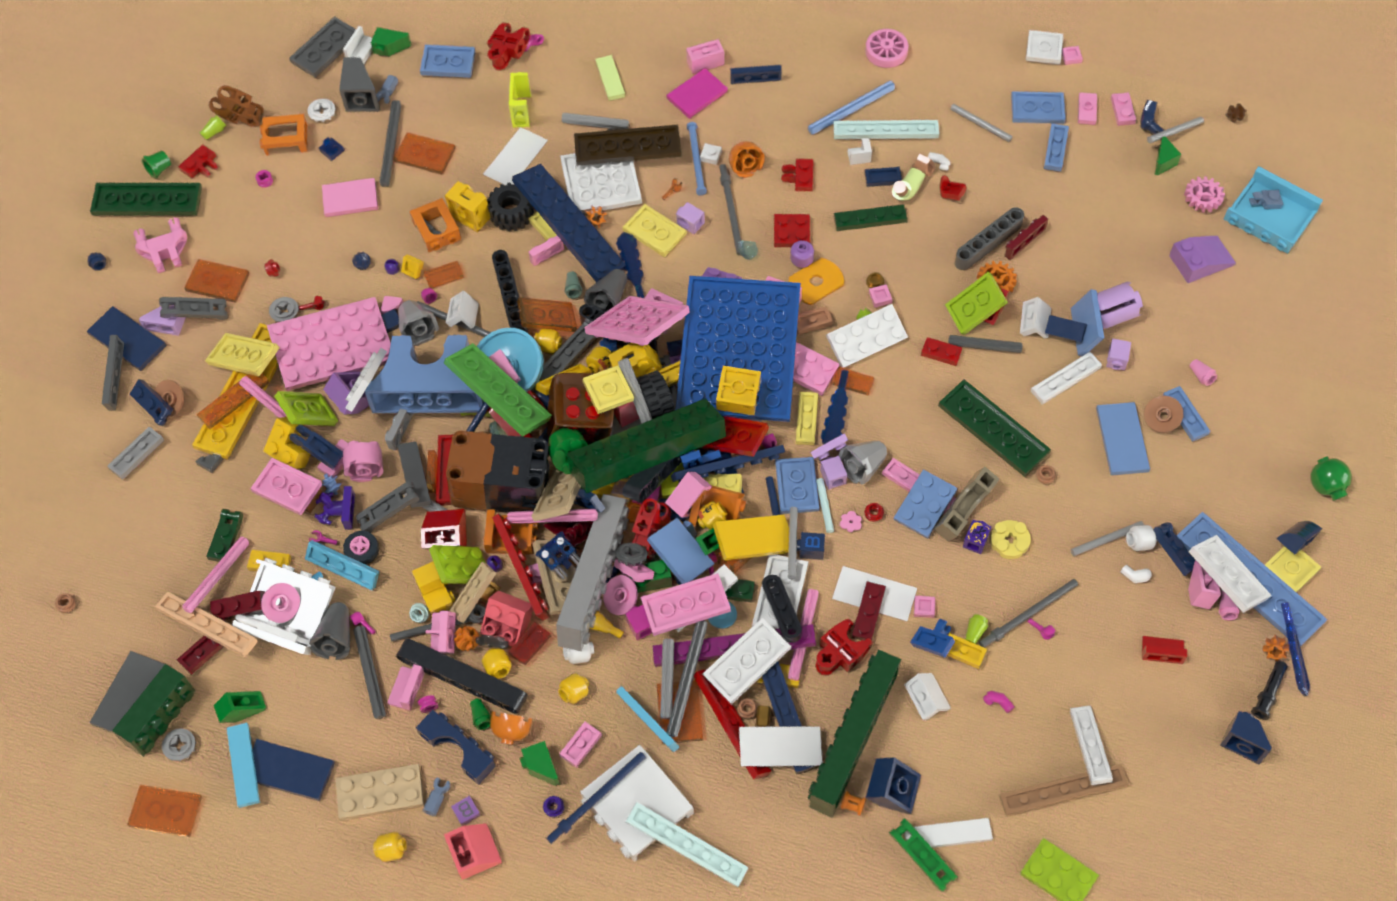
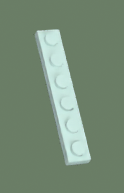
M938 120L834 121L833 125L834 139L939 138Z
M637 802L625 821L736 887L740 885L749 868Z

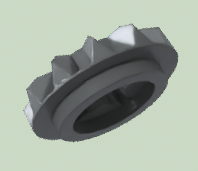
M625 543L616 548L615 558L618 559L619 563H625L626 566L628 564L635 566V564L642 565V562L647 559V551L639 544Z

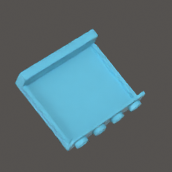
M1258 166L1250 182L1231 208L1227 209L1224 220L1288 254L1319 210L1323 200ZM1279 190L1283 206L1281 209H1264L1263 205L1252 206L1249 198H1254L1253 192Z

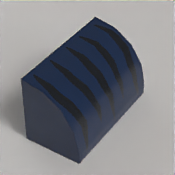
M1301 521L1276 539L1293 554H1296L1310 544L1322 528L1313 522Z

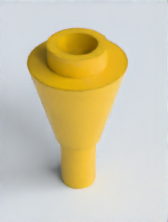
M599 611L594 614L596 616L595 624L590 629L610 633L621 639L624 631L614 627Z

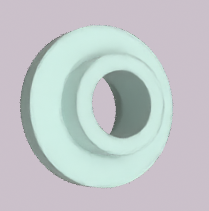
M415 603L410 608V618L414 622L422 623L428 619L429 609L423 603Z

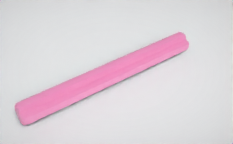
M596 509L570 510L568 514L534 522L531 517L533 511H514L508 513L507 520L510 523L596 521L598 512Z
M240 537L185 601L182 605L185 612L192 613L249 545L247 538Z
M808 590L800 623L801 626L812 624L818 599V590ZM806 647L794 649L788 679L799 680Z

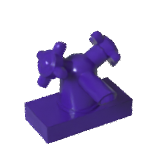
M344 486L343 500L331 501L330 497L334 496L332 492L329 494L322 492L319 499L316 500V504L321 502L324 504V512L320 515H314L318 522L323 525H330L332 522L327 520L330 516H342L341 522L344 529L353 530L355 493L352 486Z

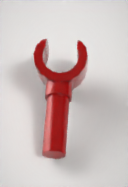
M315 296L314 302L298 306V309L314 308L322 310L325 301L322 300V296Z

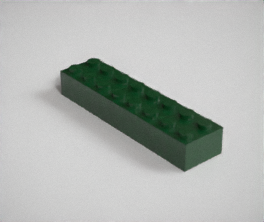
M705 398L567 453L569 471L587 494L726 437L725 419Z
M879 649L876 655H871L866 673L863 672L859 681L860 686L858 690H855L851 698L850 708L846 709L842 718V725L838 726L835 732L834 745H829L825 755V763H821L817 771V782L813 781L809 788L807 798L810 800L809 808L833 818L897 678L901 663L900 658Z

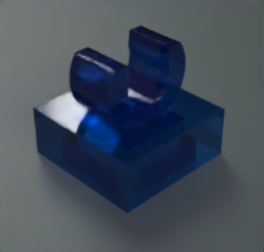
M327 137L323 140L319 151L332 161L344 151V148L332 137Z

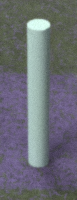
M818 478L816 483L826 532L833 533L834 528L824 479Z

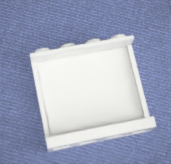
M265 558L264 561L257 559L256 562L260 563V567L250 592L258 590L266 592L270 586L277 583L292 585L299 594L300 606L292 619L279 623L278 627L286 629V626L298 630L297 634L303 635L304 638L310 640L328 609L336 587L329 585L330 580L321 577L318 580L312 579L313 574L301 571L300 574L293 572L295 568L285 564L282 567L276 566L277 561ZM279 598L276 600V605L280 603ZM263 612L245 615L261 622H267L268 620ZM233 621L232 626L252 636L301 654L310 655L312 652L310 650L311 645L294 643L242 624L239 621Z
M641 745L637 746L581 791L582 800H580L582 804L587 801L640 751L645 755L646 758L590 808L595 813L593 817L600 826L605 825L609 830L607 834L613 842L618 841L622 846L620 850L627 859L631 857L634 862L637 860L636 856L655 841L654 838L625 822L636 802L673 824L678 823L684 817L689 818L694 814L693 806Z

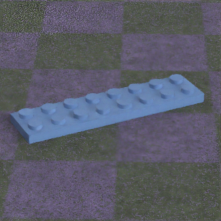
M1204 512L1199 514L1177 535L1178 539L1183 542L1184 547L1189 551L1193 546L1217 535L1271 594L1266 601L1253 608L1300 648L1327 621V618Z

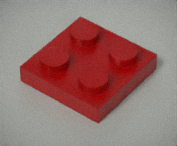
M774 214V247L791 248L794 243L801 240L810 243V214Z

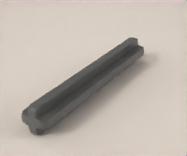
M950 335L948 339L949 344L960 347L1021 353L1023 344L1020 342Z

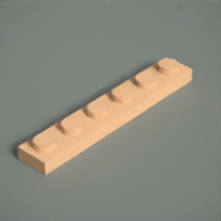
M167 592L155 606L159 612L243 657H246L258 642L255 637L198 607L192 613L185 612L182 608L185 600L170 592Z

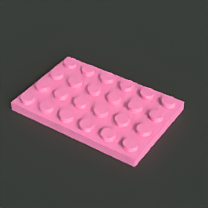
M375 297L267 325L272 343H276L280 347L275 355L286 391L329 380L334 372L362 371L373 352L378 353L380 348L386 350L387 353L379 366L385 365L390 352L391 343Z

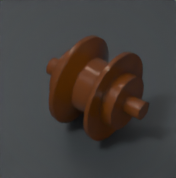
M1240 103L1236 105V108L1230 105L1226 117L1228 116L1232 122H1235L1237 118L1242 121L1247 110Z

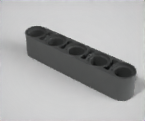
M1017 207L1011 208L961 246L956 253V268L959 270L969 269L1022 227L1024 211Z

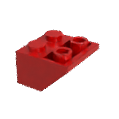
M453 509L427 512L421 527V548L429 551L433 545L467 546L466 510Z

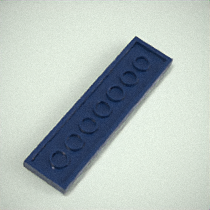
M542 164L512 177L511 181L595 282H598L613 269L625 270L626 264Z

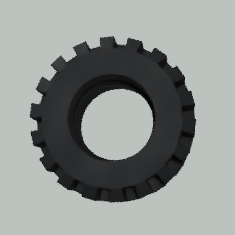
M501 184L499 188H494V192H490V197L487 199L490 219L496 227L499 226V229H506V231L513 229L518 231V228L523 229L525 224L528 225L530 223L529 217L534 214V208L515 184ZM509 205H517V207L513 209H504L506 206Z
M656 370L636 378L652 419L674 411L671 393L664 377L659 371Z

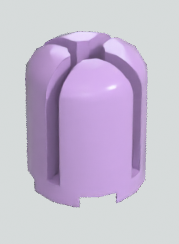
M1127 281L1097 293L1103 328H1109L1142 315L1139 314L1140 307H1143L1142 299L1139 292H1134L1129 285L1131 282Z

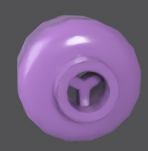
M802 240L794 243L790 253L791 262L801 268L811 265L814 258V248L811 243Z

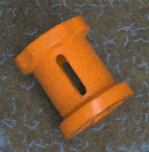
M846 791L840 809H848L861 816L866 798L853 796L849 791Z

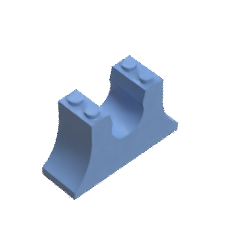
M448 335L444 343L442 357L431 364L418 363L411 336H392L389 356L383 370L369 383L364 391L372 413H398L400 409L407 410V413H478L484 401L444 364L446 357L469 346L467 335Z

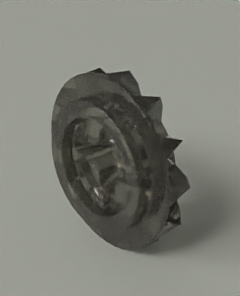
M492 635L476 637V643L480 646L500 649L508 647V641H505L503 637Z

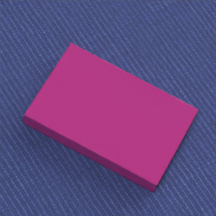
M704 68L666 96L676 108L690 119L728 92V88Z

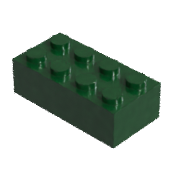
M165 664L112 732L124 745L144 757L146 753L153 749L155 741L159 736L166 732L170 722L178 717L184 704L192 699L195 692L194 687L183 674Z

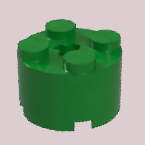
M561 428L555 431L549 438V456L558 470L565 474H571L567 453L588 444L579 430Z

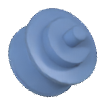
M324 474L325 478L322 480V486L326 487L324 493L332 492L334 495H337V490L342 485V483L335 481L338 476Z

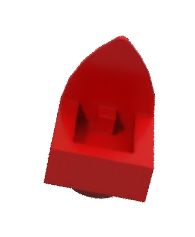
M942 175L939 184L942 198L960 201L967 190L966 184L952 182L946 175Z

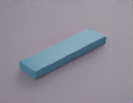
M313 540L308 543L305 560L370 590L376 588L380 571Z
M622 686L616 690V693L672 752L679 748L677 743Z
M244 723L227 727L237 806L241 808L260 803L249 725Z

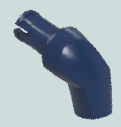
M1146 100L1141 115L1140 127L1143 131L1148 130L1154 135L1164 131L1154 120L1158 102Z

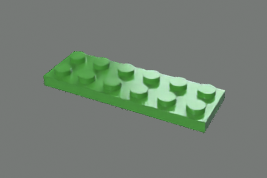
M473 343L445 358L444 364L522 437L550 421L552 415Z

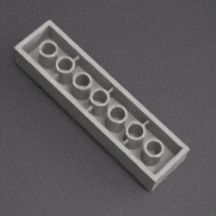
M603 494L601 499L605 509L601 513L598 512L597 520L593 521L556 624L558 646L581 652L584 644H588L590 627H594L596 620L594 614L595 611L600 609L601 594H605L607 589L606 580L612 575L613 566L611 565L617 559L615 558L616 548L622 545L624 539L623 531L627 530L629 525V519H627L629 508L626 507V499Z

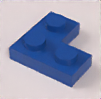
M692 450L680 456L684 470L722 460L719 450L707 451L703 456H701L699 450Z

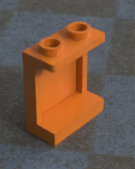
M712 486L710 490H703L691 507L689 522L696 526L699 519L698 511L711 501L715 503L720 502L728 513L726 520L740 519V514L744 512L746 507L745 494Z
M487 510L484 536L485 551L491 554H508L492 519L496 512L495 510ZM501 515L504 519L508 517V515ZM539 522L511 523L512 528L510 530L519 540V550H522L524 554H533V543L537 540L535 530H538Z

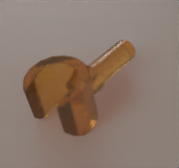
M677 178L672 180L671 188L661 197L664 201L673 192L681 191L682 182L677 184Z

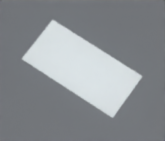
M520 127L483 175L504 185H507V183L513 185L512 177L527 168L548 140Z
M845 566L842 567L832 599L860 607L866 581L886 586L879 613L904 621L908 620L917 588Z
M739 727L741 766H820L822 763L820 727Z

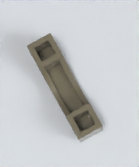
M985 466L977 471L935 526L934 530L948 542L957 537L968 523L967 520L972 511L990 493L999 481V478Z

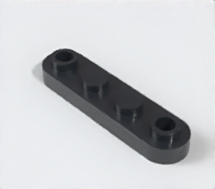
M768 575L762 580V588L782 637L787 642H797L803 635L802 627L783 582L777 575Z

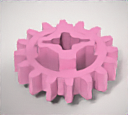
M1205 176L1201 180L1200 177H1197L1196 181L1192 179L1190 184H1187L1184 196H1186L1185 201L1190 202L1189 207L1195 206V211L1200 208L1202 213L1205 212V209L1212 212L1213 208L1217 210L1219 205H1222L1225 193H1223L1224 188L1219 187L1220 182L1214 183V178L1207 180V176Z

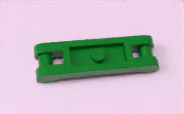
M904 818L900 822L901 825L899 827L893 828L889 832L890 836L927 875L937 889L943 892L950 881L953 882L958 878L957 875ZM907 831L911 836L905 841L902 835ZM942 870L945 875L939 879L936 873Z

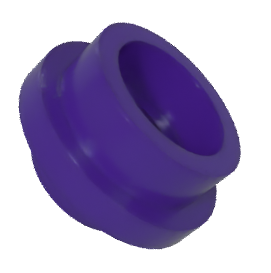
M550 796L544 801L543 810L549 817H558L564 811V802L560 797ZM556 804L558 807L556 810H551V805Z

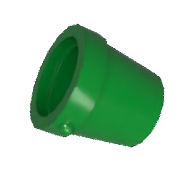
M162 150L149 156L144 155L141 159L145 170L153 178H158L160 173L171 166L169 157Z

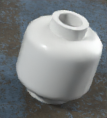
M1150 525L1133 526L1126 535L1127 544L1134 551L1151 550L1157 542L1156 534Z
M589 641L587 645L584 644L582 652L563 647L564 658L571 664L588 662L591 654H594L593 643Z

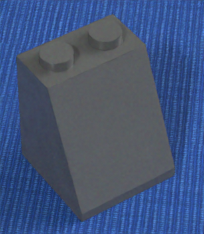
M343 57L339 91L345 111L380 112L375 88L361 57Z

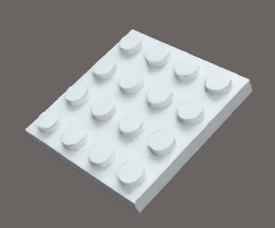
M575 153L560 156L568 196L583 214H586L585 210L589 211L591 209V205L595 209L601 206V211L642 204L633 161L576 166Z

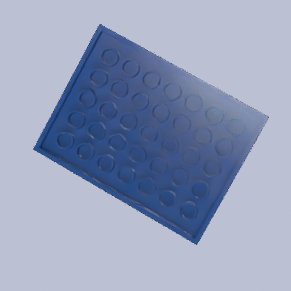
M689 276L686 305L689 306L690 313L685 315L675 410L705 398L716 409V398L722 367L729 366L761 371V383L757 393L754 416L717 410L722 417L790 422L801 283Z

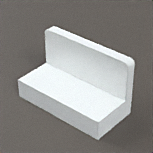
M361 26L357 27L343 51L345 57H361L364 64L373 51L370 43L372 37L364 35Z
M464 290L450 299L446 324L452 327L458 322L463 321L471 329L474 328L479 306L478 302Z
M1039 297L1023 302L1020 334L1027 336L1037 332L1045 339L1049 337L1045 330L1049 315H1051V307Z
M932 673L917 674L904 684L923 720H928L937 712L948 711L951 708Z

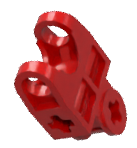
M502 22L494 30L486 42L490 48L487 56L492 60L494 69L503 70L508 66L512 58L520 59L530 40L529 28L521 27L516 32L511 33V25Z
M652 498L642 502L632 532L636 533L632 543L647 547V559L650 560L655 557L657 552L648 543L647 539L669 524L671 517V508L667 504L659 503ZM653 502L655 506L651 513H648L647 505ZM664 506L666 513L663 517H660V507Z
M850 619L836 624L820 638L819 645L823 649L817 654L815 664L817 672L824 676L831 675L840 666L846 672H849L862 661L872 647L873 641L870 638L858 642L850 640L847 632L854 625Z

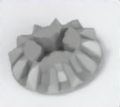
M289 297L278 298L269 307V314L276 323L294 317L297 318V312H299L297 302ZM287 308V310H288L287 313H286V312L281 313V310H285V309Z
M175 729L169 732L162 742L164 755L171 761H181L184 758H189V755L195 752L196 741L194 735L186 729ZM179 739L183 744H185L184 746H181L180 752L175 747L176 745H178Z

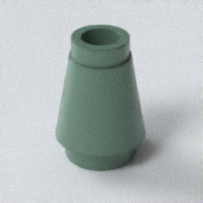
M573 271L568 272L564 292L567 297L575 299L580 297L583 289L577 273Z

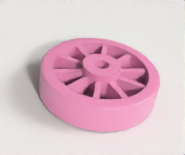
M880 29L868 37L865 53L868 60L876 66L883 68L895 67L906 59L908 41L902 33L896 30Z

